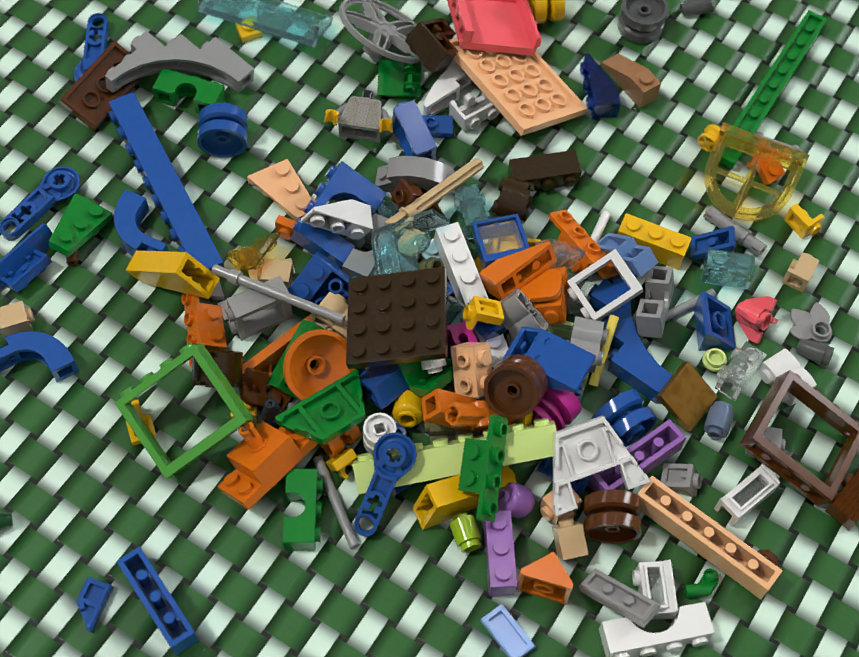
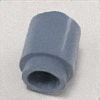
M715 401L710 406L704 425V431L710 438L719 440L728 436L734 416L733 407L729 403Z

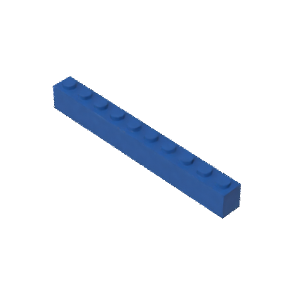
M134 92L109 101L111 111L108 112L113 124H118L119 127L116 128L121 140H126L125 148L130 157L134 156L136 159L133 161L138 174L143 173L142 181L146 190L151 189L153 193L151 194V199L155 207L160 206L162 211L159 213L164 225L169 224L171 229L168 231L173 242L178 241L180 247H177L178 251L187 252L211 272L215 264L224 267L222 258Z

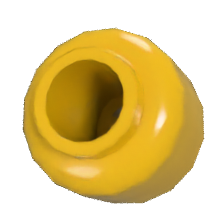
M406 390L394 400L392 410L395 421L404 427H413L420 424L423 420L422 396H417L411 390Z

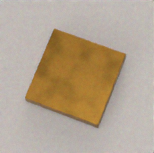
M687 361L680 365L656 397L685 431H692L718 396Z

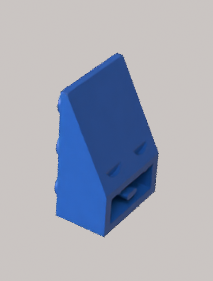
M318 251L289 287L288 292L317 305L331 292L343 296L348 304L350 277Z
M523 326L503 357L505 359L508 356L517 354L529 356L536 360L544 369L548 381L547 388L575 393L578 392L596 359L594 354L544 329Z

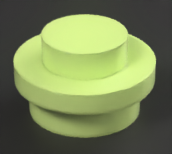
M712 348L704 353L702 362L708 370L718 372L725 368L727 357L721 349Z

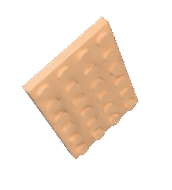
M458 38L449 40L459 51L453 58L455 62L521 136L585 115L588 109L586 105L537 52L533 56L461 49Z

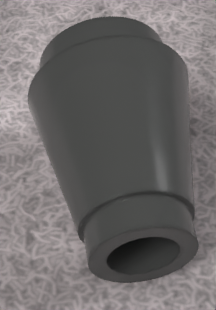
M688 0L680 4L682 16L708 14V11L713 9L712 0Z
M800 339L796 352L820 366L822 364L828 366L834 348L830 347L829 343Z

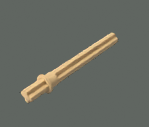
M474 158L405 208H399L397 214L385 221L387 230L394 233L405 224H411L415 217L484 168L482 160Z

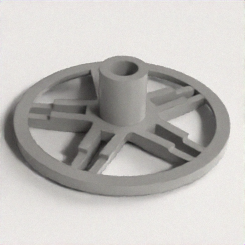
M344 0L339 8L340 19L346 29L358 41L364 44L363 50L366 54L376 59H381L382 56L404 63L422 62L417 55L411 52L409 45L405 42L408 33H411L417 25L408 16L378 0ZM360 4L365 10V15L347 11L346 9L351 5ZM379 9L393 15L400 21L387 22ZM351 23L354 24L356 28L369 32L370 35L368 39L361 35L351 25ZM391 43L404 53H410L414 57L398 55L386 49Z

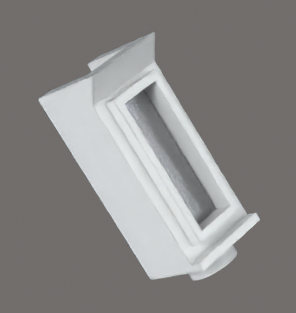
M762 464L728 494L720 498L714 509L719 512L724 507L733 516L728 523L733 527L770 496L781 482L771 469H767Z

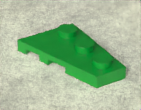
M75 193L49 239V247L66 257H70L112 220V212Z

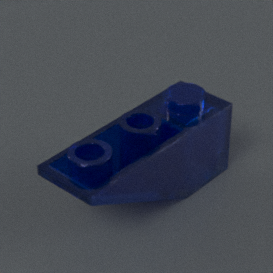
M585 53L584 62L580 63V74L584 75L583 91L584 93L587 92L588 95L586 97V107L591 112V118L618 117L621 103L617 85L591 55Z

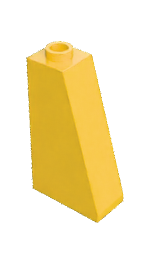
M136 251L125 270L144 284L206 299L211 297L220 279L187 252Z
M508 465L502 466V483L499 490L504 488L509 482L517 483L513 470ZM460 475L427 484L412 509L422 530L449 520L459 513L477 508L479 493L458 490Z

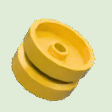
M528 0L537 24L544 23L547 18L551 22L563 20L565 0Z

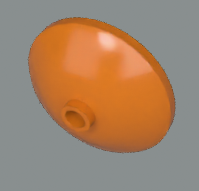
M325 329L311 330L299 336L290 345L283 363L284 379L290 391L303 401L354 371L355 369H348L346 366L347 341L341 335ZM315 360L316 365L311 368L310 363Z

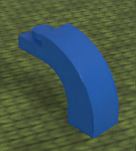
M126 189L118 200L114 212L115 227L124 249L132 257L136 251H168L166 243L154 239L139 230L141 222L149 212L148 203L145 197Z
M33 331L15 333L5 337L9 345L0 347V372L29 360L45 364L52 372L56 382L79 372L67 347L55 337L45 333Z

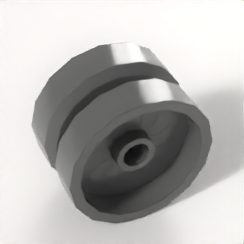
M623 0L618 19V29L621 35L628 41L636 44H648L656 41L664 30L665 20L668 15L667 1Z

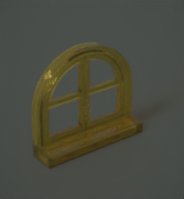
M723 122L705 167L704 184L706 192L712 203L721 212L732 218L744 221H757L771 217L783 209L791 199L809 155ZM726 146L754 156L746 177L718 167ZM762 160L790 170L782 191L753 181ZM716 173L743 183L734 204L727 200L720 192L716 181ZM750 186L777 196L772 202L761 207H741Z

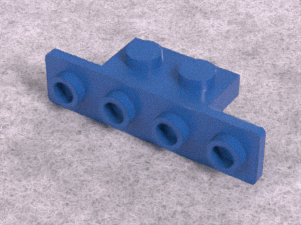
M42 223L0 259V290L6 286L16 293L27 287L33 278L44 272L46 267L52 263L49 256L44 253L50 248L49 239L53 234L46 224Z

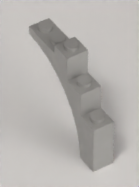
M145 31L142 35H138L132 40L131 54H127L120 64L110 68L105 75L106 88L112 93L140 77L160 73L163 68L207 76L226 84L237 93H240L253 81L254 68L216 37L210 42H205L201 49H199L180 34L175 39H171L165 47L150 33Z

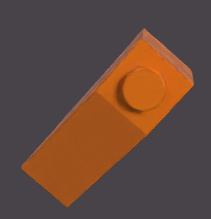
M547 241L497 259L479 272L485 290L499 300H502L517 288L521 289L557 262L552 243Z

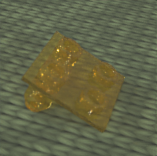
M277 232L258 237L252 245L230 250L227 254V259L235 266L234 269L245 272L257 269L263 264V257L266 253L270 252L277 245L276 240L281 233Z

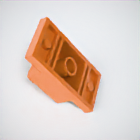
M262 421L255 428L252 422L244 423L243 426L247 431H244L242 427L238 430L243 440L226 455L235 467V470L228 474L217 487L224 495L249 510L318 443L282 426L276 429Z

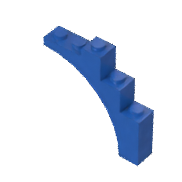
M620 275L614 276L610 282L604 279L599 285L595 284L588 294L590 296L589 304L597 312L629 291V288ZM629 301L601 320L604 322L603 330H605L610 315L619 317L610 346L614 350L608 358L610 364L607 371L656 403L658 401L657 394L669 381L672 374L660 366L644 347L636 332L632 319L631 303Z

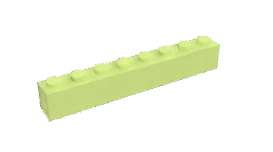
M549 418L534 420L533 425L524 426L523 423L509 425L504 450L505 459L502 466L552 457L553 433L557 432L555 422L549 421ZM488 429L483 431V435L473 436V433L459 435L457 440L448 441V438L433 440V444L423 446L422 443H415L417 453L415 464L410 471L396 482L395 487L460 475L465 438L487 440ZM394 448L393 451L389 449L388 452L392 454L391 459L396 460L397 457L401 459L402 456L398 454L397 448ZM373 453L358 455V459L354 460L352 464L358 494L367 492L373 477Z

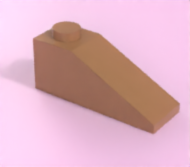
M619 53L601 62V66L639 109L657 99L661 82L648 68Z

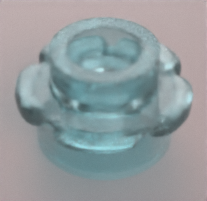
M383 200L377 209L380 213L379 215L390 219L398 213L399 206L392 201Z

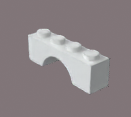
M702 602L679 607L674 617L673 626L660 633L643 631L626 617L602 622L599 627V633L606 657H631L630 655L635 654L647 657L656 654V650L666 649L667 652L682 649V645L692 643L693 647L705 645L713 636L714 629L706 603Z

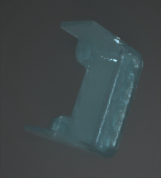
M430 209L376 229L371 237L376 275L419 270L416 254L424 252L430 246V231L449 225L450 219L434 209ZM447 295V314L464 309L465 303Z

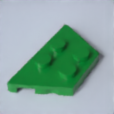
M356 369L275 416L276 423L321 445H325L365 421L366 415L359 371Z

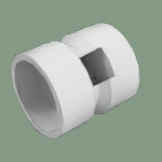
M374 413L365 420L363 426V445L367 452L373 453L374 446L379 438L385 434L396 432V423L392 417L385 413Z

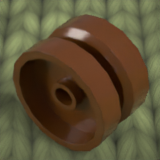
M511 355L500 361L489 373L484 382L483 392L486 403L493 412L508 419H519L530 414L539 404L547 391L548 381L544 369L536 360L525 355Z
M600 490L585 496L583 503L584 514L587 518L584 520V534L587 539L599 543L618 544L635 541L640 538L642 526L641 520L637 516L641 513V499L638 495L624 490Z

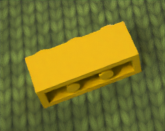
M627 213L617 233L633 237L637 245L650 247L659 263L677 270L681 267L692 239Z

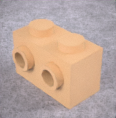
M465 342L451 346L455 393L477 398L484 396V382L492 371L490 343Z

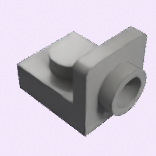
M663 463L661 482L673 491H687L691 497H696L697 489L701 488L702 477L694 465Z

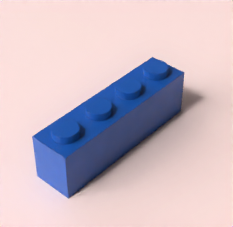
M139 546L117 560L125 577L175 656L197 643L199 640L141 547Z

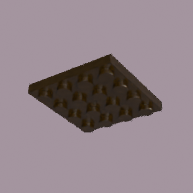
M445 267L349 278L346 366L348 369L447 358V271Z

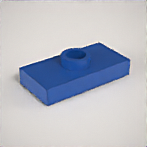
M422 115L433 138H453L452 115Z

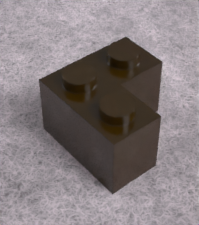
M443 18L419 22L405 40L411 52L417 55L422 60L425 68L432 73L444 70L459 52L449 41L456 35V32Z

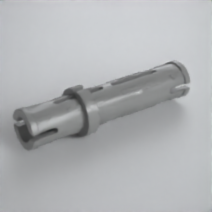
M711 205L705 211L706 214L703 217L719 229L734 226L737 244L739 246L743 245L757 257L765 251L764 248H767V245L753 236L749 229L745 230L718 211L714 206Z

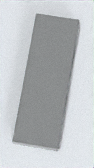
M594 569L579 585L580 592L643 628L660 610L657 602L597 569Z

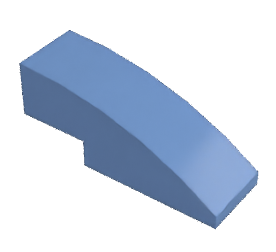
M608 233L596 242L606 254L616 249L633 275L642 277L659 263L650 247L637 245L633 237Z

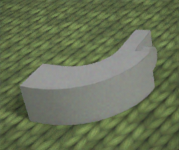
M397 156L389 158L388 165L378 167L375 185L381 190L396 187L399 180L405 179L409 185L416 183L418 187L429 191L456 171L441 162L429 158ZM454 189L447 195L454 194L456 192V189Z

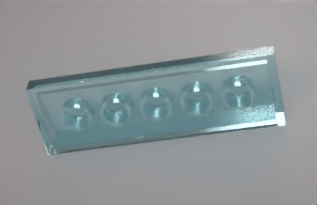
M199 0L197 12L314 48L325 31L332 25L333 20L331 16L278 0Z

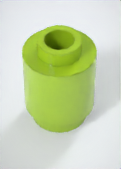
M466 512L455 515L449 525L457 547L461 548L462 553H469L479 549L482 546L480 542L482 538L474 516L468 515Z

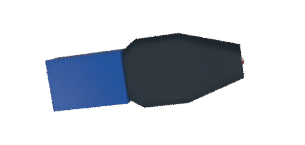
M267 400L261 415L265 423L279 429L280 426L276 423L275 416L281 413V408L275 401Z

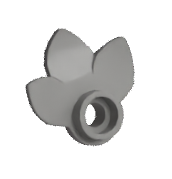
M816 302L810 313L798 309L791 310V321L795 326L789 332L795 338L823 343L830 340L832 336V329L829 324L830 315L821 304Z

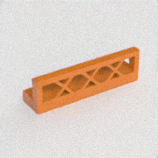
M311 314L303 320L311 321ZM301 322L244 363L242 378L247 367L264 372L268 370L271 376L273 365L279 362ZM267 384V386H266V391H267V390L269 389V387H270V385H268V384Z

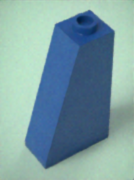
M398 364L373 366L359 371L362 395L381 410L409 389Z

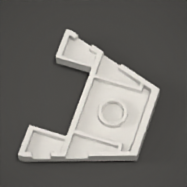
M599 416L553 433L554 515L558 516L578 508L570 482L608 468L619 466L625 488L628 490L650 482L648 476L641 470L634 457L630 455L605 417Z

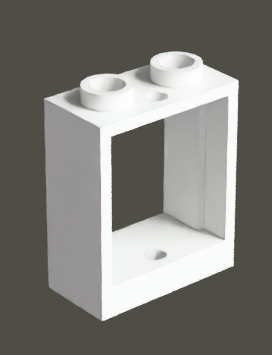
M616 249L567 281L569 288L566 289L573 301L578 299L583 306L580 309L583 316L597 321L602 320L643 293L642 286ZM611 262L629 288V291L595 312L577 284Z

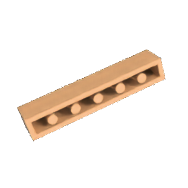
M651 476L649 478L650 482L646 483L637 494L641 499V512L761 600L783 570L658 479Z

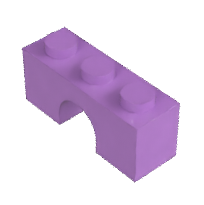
M511 510L498 511L494 522L483 521L484 542L487 547L488 594L489 597L514 596L517 589Z

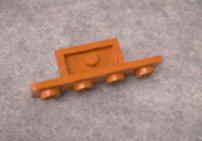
M560 210L549 214L548 218L561 231L553 249L575 275L607 255L567 210ZM611 262L597 271L603 279L619 275Z
M182 293L181 301L185 308L184 324L187 325L188 332L187 344L203 343L207 350L224 351L227 348L222 307L220 305L199 303L198 296ZM191 358V359L189 360V365H190L191 368H192V359H193V358Z

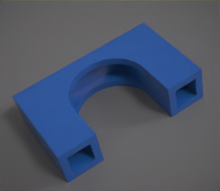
M341 161L336 167L332 165L327 171L325 177L328 179L325 184L321 183L314 192L316 195L315 200H310L303 212L307 214L313 207L326 205L328 201L352 199L370 205L372 215L378 209L387 193ZM301 218L292 227V230L295 232L291 236V240L313 255L319 251L339 268L343 266L355 245L338 233H332L331 231L303 223Z

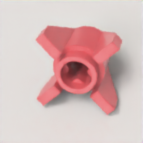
M764 296L746 299L737 305L735 309L736 320L749 340L759 344L763 332L759 330L764 331L770 324H777L778 319L774 318L772 313L769 312V310L773 311L777 302L776 299Z

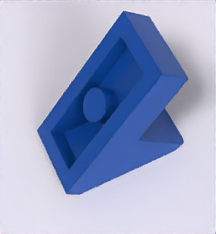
M729 226L692 236L690 241V257L694 261L716 255L722 263H725L735 249V227Z

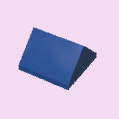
M701 292L694 307L698 350L707 351L712 348H718L722 351L735 350L736 344L731 308L707 292Z

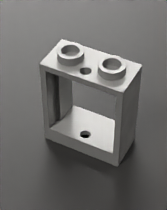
M280 276L264 282L267 285L289 293ZM251 288L226 299L228 308L225 309V312L229 319L227 321L231 332L233 334L237 333L241 341L293 318L291 304Z

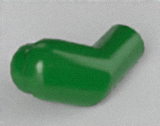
M712 568L706 569L698 584H685V597L711 595L719 582L717 571Z

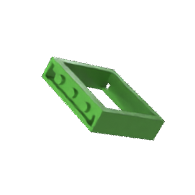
M189 343L179 350L181 355L175 359L171 357L159 365L161 368L155 374L150 372L139 380L141 384L135 388L131 386L121 392V398L115 402V405L166 479L179 473L239 430L240 427H243L244 423L254 419L203 343L194 345ZM194 357L235 417L171 462L131 402Z

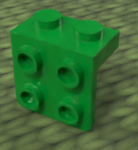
M445 358L447 365L442 366L443 371L428 374V370H422L420 361L398 364L411 392L417 396L424 397L437 388L443 389L448 383L454 381L452 359Z

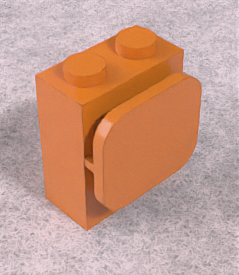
M566 266L547 268L520 290L528 297L533 307L544 316L548 324L566 323L569 294L566 290L569 288Z

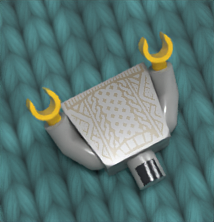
M369 90L364 91L362 97H350L348 103H344L337 110L328 109L325 112L324 122H332L335 126L338 122L339 136L380 143L382 131L393 133V120L390 119L387 111L381 108V101L375 100V93Z

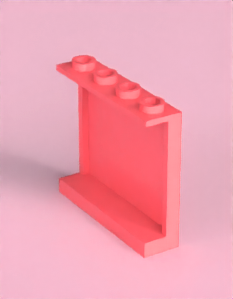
M447 0L461 49L534 56L537 47L541 45L542 37L538 32L537 22L534 20L533 10L530 8L528 0Z

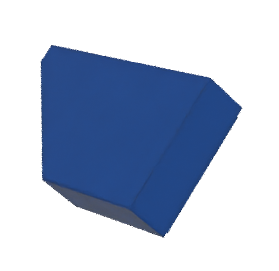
M87 577L76 602L87 630L93 633L114 587L108 583Z

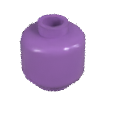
M514 482L507 483L504 488L499 490L498 510H511V517L514 518L526 517L533 510L535 504L531 489Z

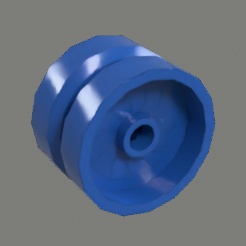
M214 103L201 109L198 118V147L203 152L219 158H230L243 153L247 147L248 116L245 111L236 105L228 103Z
M630 389L612 398L593 416V418L605 417L625 447L644 436L657 421V417L649 407H642L644 400L636 389Z

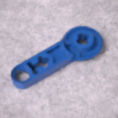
M94 13L88 19L83 59L76 65L73 72L75 82L107 48L109 24L107 17L102 13ZM97 21L104 22V24L101 26H93V24ZM96 34L99 36V39L97 40V42H95V41H96Z
M59 166L49 170L42 178L40 185L0 222V233L4 239L8 241L18 239L57 202L74 196L80 186L79 174L68 166ZM59 180H61V182H63L64 180V183L62 185H60V183H58L57 185V182ZM26 211H27V212H31L30 215H27V214L24 215L23 213L26 212ZM9 225H16V226H17V227H16V230H15L14 232H12V233H6V232H5V229H6L7 226H9Z
M393 432L385 434L378 439L374 446V474L354 521L355 531L361 536L367 537L374 534L396 482L410 471L415 464L417 456L415 445L409 437L402 433ZM394 448H397L399 450L398 454L402 456L401 459L399 457L396 460L391 459L392 454L388 452L389 449L393 451ZM375 495H378L380 497L379 501L382 504L378 503L374 512H371L369 509L373 500L369 499V497L373 498ZM363 517L370 518L373 522V528L364 530L360 526V519Z

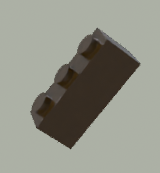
M575 150L510 159L508 167L509 176L536 184L535 191L573 187L579 184L582 173Z

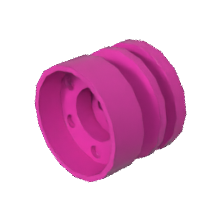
M547 388L545 395L533 410L532 425L534 420L549 418V421L555 422L556 431L565 429V425L571 424L582 410L581 403L573 392Z

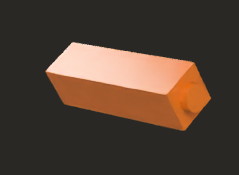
M437 388L421 398L424 422L457 430H471V427L451 426L445 420V412L448 404L454 402L471 403L480 401V399Z

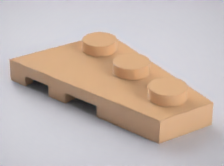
M288 159L247 176L250 184L257 186L262 191V194L274 200L278 207L295 221L304 216L305 212L303 210L312 198Z

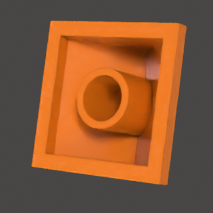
M552 552L521 568L516 590L566 605L573 588V582L555 552Z

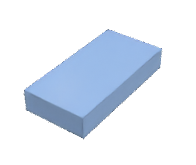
M500 604L481 619V623L508 657H523L534 649L535 645L503 604Z

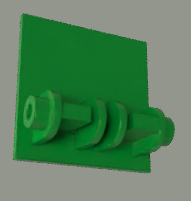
M410 53L407 54L408 57H414ZM379 60L377 96L421 97L422 62L404 63Z

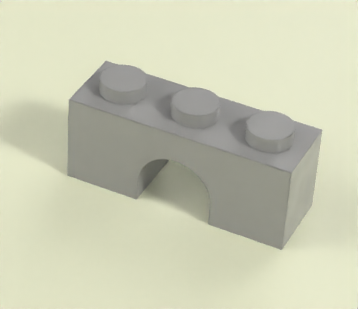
M374 213L372 216L373 230L366 234L364 239L365 243L372 245L374 249L367 252H362L355 248L352 249L342 266L343 271L350 278L354 276L380 275L382 264H387L390 258L376 246L377 242L383 239L393 248V246L397 245L401 234L400 229L394 233L387 230L385 221L389 218Z
M654 266L648 271L646 276L645 299H640L636 313L638 336L662 338L674 291L673 267Z

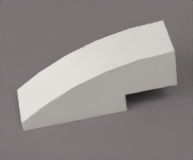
M457 63L450 66L432 86L423 105V115H436L450 105V101L454 100L456 102L460 100V90L471 84L470 77Z

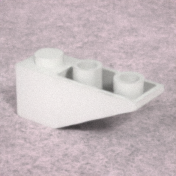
M352 199L313 207L301 218V222L313 227H319L360 240L373 230L371 206Z

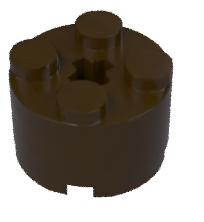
M508 176L507 179L502 177L498 189L501 195L499 200L495 199L491 210L493 216L498 218L518 214L520 221H526L533 200V196H530V189L535 191L536 184Z
M208 350L233 388H241L243 352ZM193 357L192 385L215 388Z

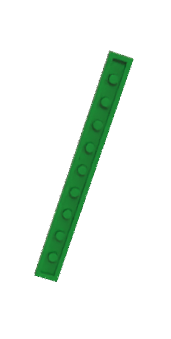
M808 10L713 157L714 160L732 169L734 168L825 26L827 18Z

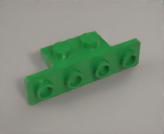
M490 415L487 440L465 438L458 486L460 491L479 493L476 519L490 522L495 521L498 512L497 502L499 488L502 483L501 472L505 459L506 436L509 431L508 418L498 415Z

